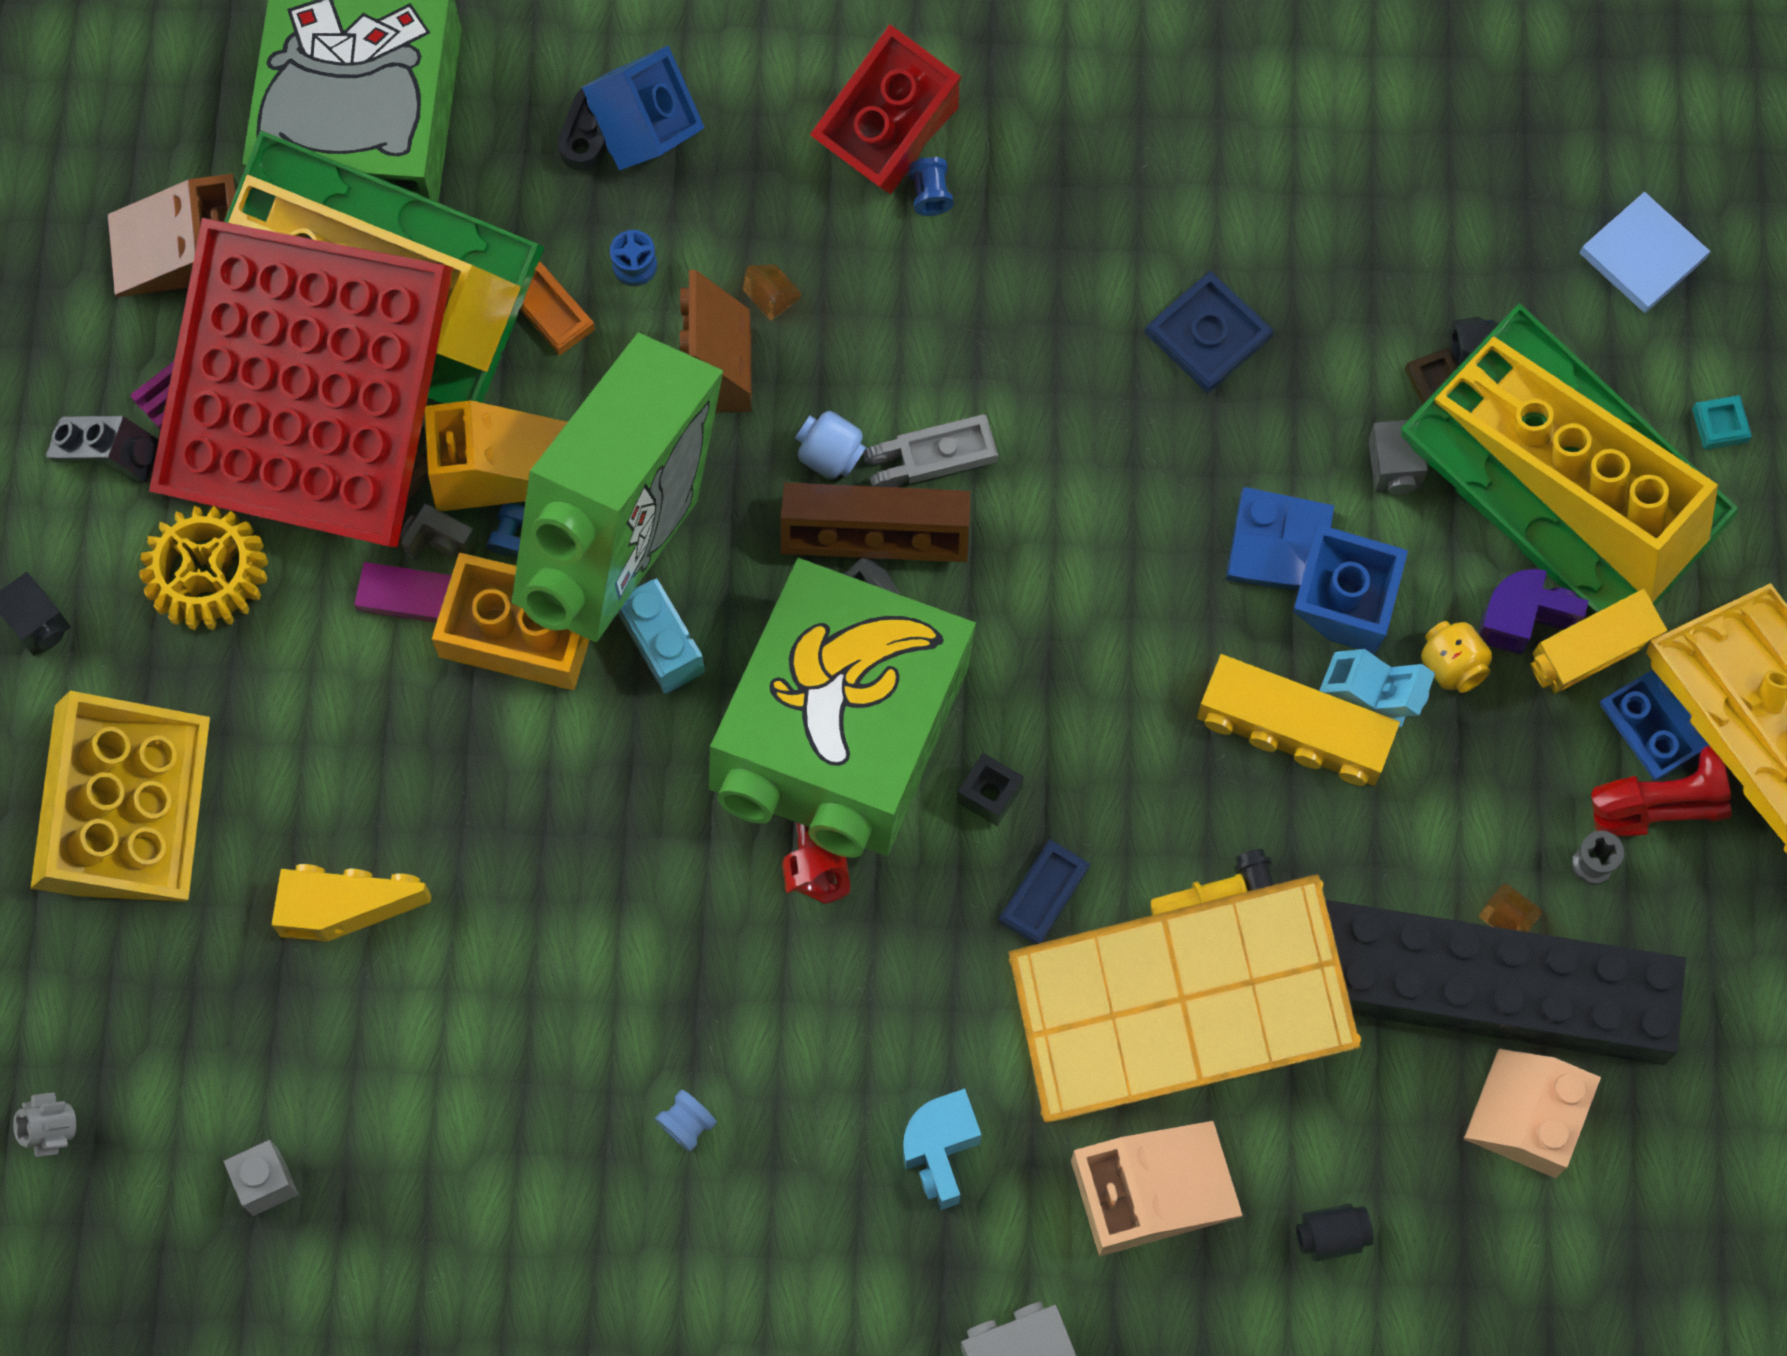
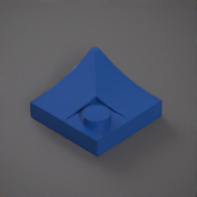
M1243 487L1240 492L1226 580L1299 590L1315 527L1317 524L1331 528L1334 505Z

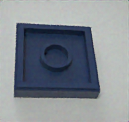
M1209 271L1145 327L1144 333L1209 394L1273 337L1274 330L1214 273Z

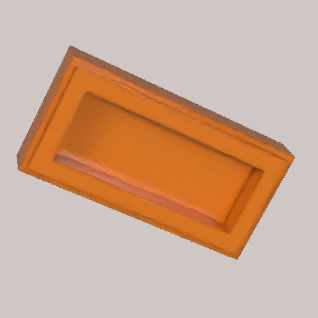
M539 261L519 310L560 356L593 332L595 326L588 315Z

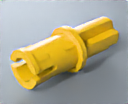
M1241 874L1200 885L1196 881L1192 883V888L1153 898L1150 901L1151 913L1153 917L1246 895L1248 892Z

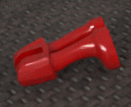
M1710 745L1705 746L1701 750L1698 770L1688 777L1673 781L1653 782L1639 781L1637 776L1597 786L1591 792L1595 829L1597 831L1610 832L1615 836L1647 835L1648 825L1654 822L1676 820H1709L1711 822L1731 819L1732 817L1729 802L1731 800V793L1725 764Z

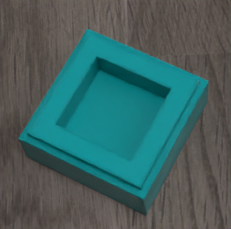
M1740 395L1696 402L1693 406L1692 411L1704 450L1748 443L1752 438Z

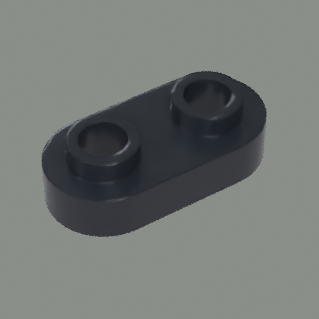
M583 89L579 90L575 95L558 137V149L562 161L568 167L576 170H586L594 167L599 163L606 149V140L595 116L590 114L591 111ZM581 146L589 148L585 153L578 154L574 152L576 148Z

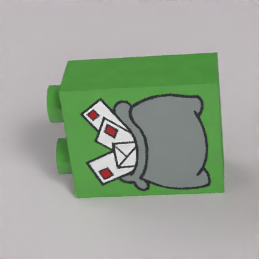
M268 0L242 161L244 170L259 132L262 130L438 202L462 33L455 0Z
M639 332L635 335L530 470L512 604L523 608L534 622L544 628L556 631L568 629L597 643L698 502L723 370Z

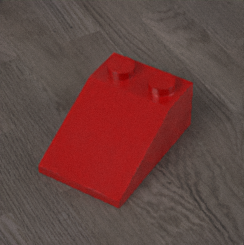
M889 24L810 133V136L891 195L907 174L909 165L919 157L962 77Z

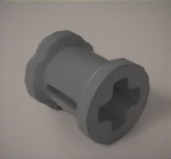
M1607 831L1590 833L1582 841L1577 853L1572 858V869L1575 875L1589 885H1599L1606 882L1610 878L1611 873L1621 865L1624 858V847L1620 839ZM1595 851L1597 858H1590V853ZM1598 858L1606 859L1604 865H1601V862Z

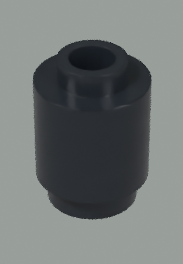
M1351 1203L1304 1212L1303 1223L1296 1224L1299 1248L1302 1254L1310 1253L1314 1262L1362 1253L1363 1247L1373 1245L1374 1241L1371 1220L1365 1206L1353 1207Z

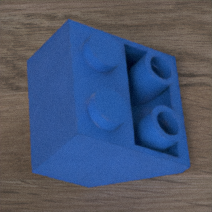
M1653 669L1599 702L1654 782L1681 773L1697 764L1701 750L1709 745L1691 724V714Z

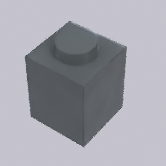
M1408 420L1373 424L1368 443L1375 492L1388 491L1392 495H1405L1422 487L1427 473L1426 461L1415 453L1409 443L1401 437V427Z

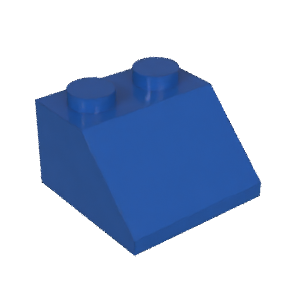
M669 45L612 70L582 87L587 98L588 107L598 122L606 140L607 149L613 156L619 170L661 156L705 128Z
M1317 524L1293 612L1329 641L1356 649H1365L1375 654L1387 634L1408 550Z

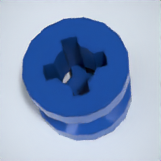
M639 230L621 232L613 239L610 245V258L615 277L621 283L628 286H640L649 282L657 271L655 246L652 239L646 233Z

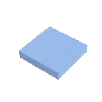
M1643 192L1582 247L1579 254L1641 311L1646 313L1707 259L1710 250L1646 192Z

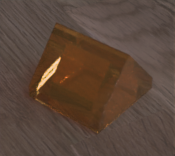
M776 264L750 265L745 272L743 290L770 321L797 302L802 296L801 292Z
M1504 883L1488 901L1478 917L1490 926L1528 932L1543 912L1542 909L1510 885Z

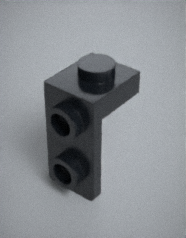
M124 416L61 417L52 433V441L46 456L54 462H103L132 482H147L156 457L159 439Z

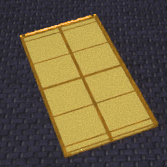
M1316 874L1008 951L1010 956L1009 963L1012 966L1041 1104V1116L1044 1122L1049 1123L1361 1048V1037L1357 1033L1322 889L1324 884L1320 880V876Z

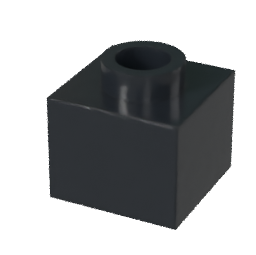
M982 752L957 792V803L998 826L1022 789L1024 776ZM985 789H993L999 796L996 800L991 801L981 795V793Z

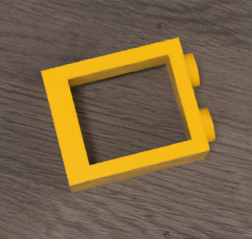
M1642 589L1540 642L1532 653L1535 661L1530 663V666L1541 687L1550 686L1555 695L1649 646L1650 640L1665 634L1668 630L1645 589Z

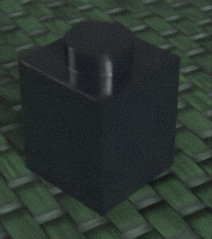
M27 571L0 591V616L33 656L41 650H48L61 641L64 632L71 628L62 613Z

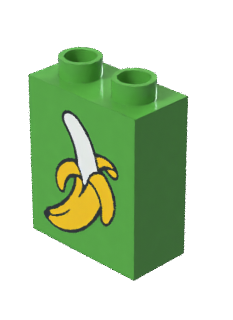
M797 558L710 745L709 790L718 793V802L725 810L745 821L759 824L768 823L772 819L773 814L809 827L808 834L818 846L833 854L854 858L862 855L864 848L888 857L968 670L976 622Z

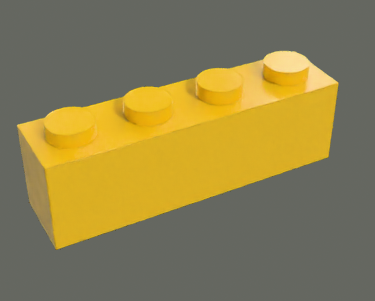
M1220 654L1197 719L1204 721L1205 726L1214 732L1224 735H1230L1233 732L1249 738V742L1253 746L1261 750L1274 752L1278 749L1293 755L1294 760L1303 766L1312 769H1319L1321 766L1338 772L1342 780L1357 786H1365L1366 783L1372 786L1376 785L1400 721L1223 654Z

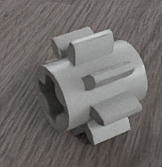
M54 1092L32 1095L31 1101L22 1103L23 1109H19L15 1113L13 1121L14 1134L21 1146H25V1148L34 1147L35 1157L58 1154L59 1148L68 1146L67 1140H71L74 1137L77 1125L75 1112L71 1105L65 1103V1101L56 1102Z

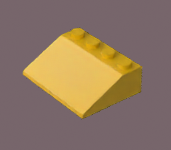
M69 691L55 705L30 889L81 897L188 901L210 717Z

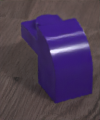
M1522 570L1506 577L1496 587L1483 613L1478 634L1488 646L1522 655L1530 640L1534 622L1565 630L1584 620L1589 600L1579 598L1576 593L1565 588H1551L1550 590L1543 588L1547 572L1545 570Z

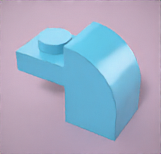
M1365 649L1334 652L1319 691L1400 721L1399 727H1402L1406 716L1420 715L1421 709L1428 700L1429 689L1435 673L1423 664L1390 667Z
M965 1089L938 1097L924 1104L912 1116L904 1134L903 1158L905 1168L907 1170L925 1163L926 1169L919 1171L925 1194L928 1200L937 1197L941 1210L960 1204V1192L947 1156L980 1145L981 1132Z

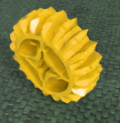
M194 505L192 517L185 519L182 513L176 511L175 520L177 523L170 527L167 523L160 522L159 529L163 534L162 537L148 536L147 543L153 551L141 553L140 559L146 568L140 570L139 575L142 582L148 584L144 587V593L148 600L155 601L153 606L159 614L164 615L168 613V618L173 624L178 625L185 619L188 628L195 631L201 620H204L207 628L214 631L216 619L223 617L227 624L232 625L234 620L231 613L238 609L241 613L248 614L249 607L245 600L247 598L260 600L261 593L255 585L267 583V575L262 568L268 566V558L265 553L260 552L264 544L259 536H252L254 530L251 524L246 521L239 524L240 520L237 514L232 511L222 517L220 509L213 505L207 516H204L201 508ZM212 539L206 544H195L198 541ZM239 553L238 569L229 583L225 578V573L229 566L233 564L232 558ZM180 554L183 558L182 565L174 573L176 578L169 583L171 566L175 558ZM193 559H195L201 566L207 564L208 568H211V570L213 571L215 577H213L207 570L205 572H201V570L197 568V566L195 565ZM208 591L214 593L212 595L205 597H196L202 592Z

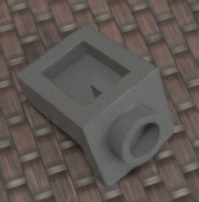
M424 504L418 515L413 514L408 518L401 532V544L409 558L415 561L430 539V544L435 549L450 557H454L459 552L473 555L479 545L473 528L427 504Z

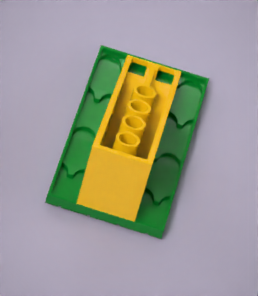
M262 130L259 132L224 221L453 267L428 392V398L443 404L470 400L483 403L485 393L488 391L502 356L501 353L504 351L518 316V310L522 306L536 271L535 268L538 266L545 248L538 243Z
M1520 303L1401 427V437L1409 443L1411 449L1456 488V492L1519 546L1520 551L1541 570L1547 571L1546 574L1561 588L1571 590L1577 594V597L1589 600L1586 610L1589 616L1642 589H1645L1655 607L1721 534L1723 529L1737 516L1738 507L1718 489V484L1697 470Z

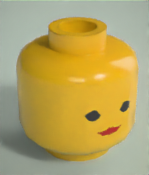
M1444 621L1434 626L1426 634L1425 639L1427 643L1421 651V660L1427 668L1435 673L1434 679L1443 689L1450 691L1457 689L1461 693L1467 692L1478 686L1490 674L1488 666L1492 660V652L1472 625L1466 622L1450 625L1448 621Z

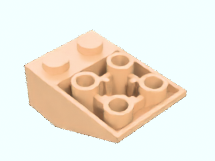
M1213 1121L1120 1137L1080 1148L1073 1152L1071 1163L1099 1257L1243 1216Z

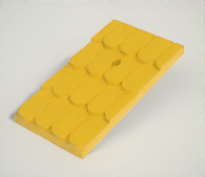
M1769 583L1650 640L1646 654L1651 659L1652 669L1691 714V724L1742 783L1744 795L1786 844L1783 850L1787 853V604L1773 585Z

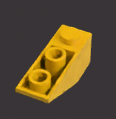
M299 864L296 865L295 870L281 869L272 926L280 937L329 942L431 902L432 895L426 884L420 882V878L409 874H392L390 880L372 878V873L359 869H345L343 875L325 873V869L319 866Z

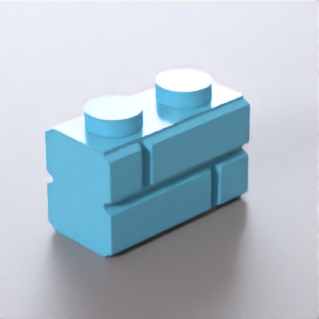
M652 579L635 588L618 612L619 617L661 690L666 694L701 676L705 672L703 656L694 640L690 639L687 628L658 579Z

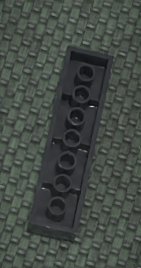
M1325 900L1353 1015L1665 1065L1678 1053L1686 957Z

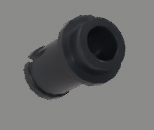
M1263 849L1251 850L1236 857L1238 865L1234 869L1237 874L1242 875L1248 894L1274 888L1268 867L1272 860L1271 857L1265 856Z

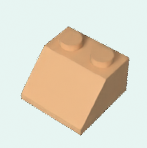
M1498 1049L1463 1139L1548 1176L1557 1178L1568 1167L1601 1077L1554 1057Z

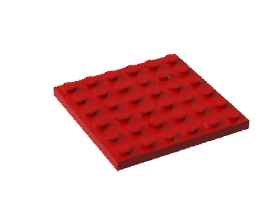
M202 218L149 491L380 545L398 547L453 267Z

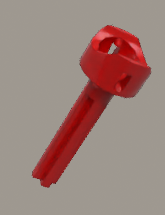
M796 822L799 850L791 852L782 861L786 893L797 891L824 904L844 898L849 894L851 885L847 857L833 854L818 846L808 834L809 827Z

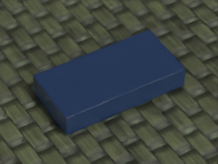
M1049 839L999 917V923L1035 945L1041 946L1088 872L1090 863Z

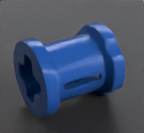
M921 158L909 165V178L915 183L917 195L913 204L915 212L919 215H940L949 211L954 205L952 194L947 192L945 175L947 174L948 167L947 162L943 158Z

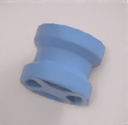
M682 1089L675 1096V1104L669 1111H661L654 1118L658 1125L688 1152H691L697 1146V1137L703 1131L712 1130L717 1124L716 1119L710 1112Z

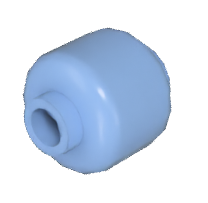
M833 411L824 412L818 420L809 416L795 437L796 440L802 443L798 450V459L828 480H833L839 475L846 478L866 449L861 444L863 438L862 431Z

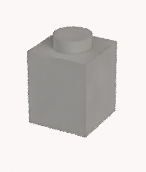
M271 1140L223 1161L242 1207L252 1216L299 1195L281 1151Z

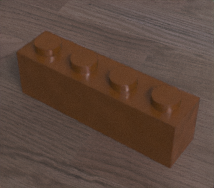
M784 482L781 509V554L967 562L971 491Z

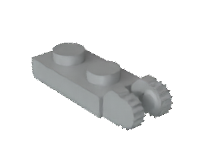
M984 414L898 435L896 440L870 446L862 453L865 463L869 465L890 462L901 455L902 466L883 470L871 476V485L875 487H900L907 481L909 484L998 462L996 446L987 416Z

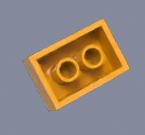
M459 552L432 636V641L439 658L574 691L590 639L568 629L556 631L544 628L534 622L523 608L512 604L516 566Z

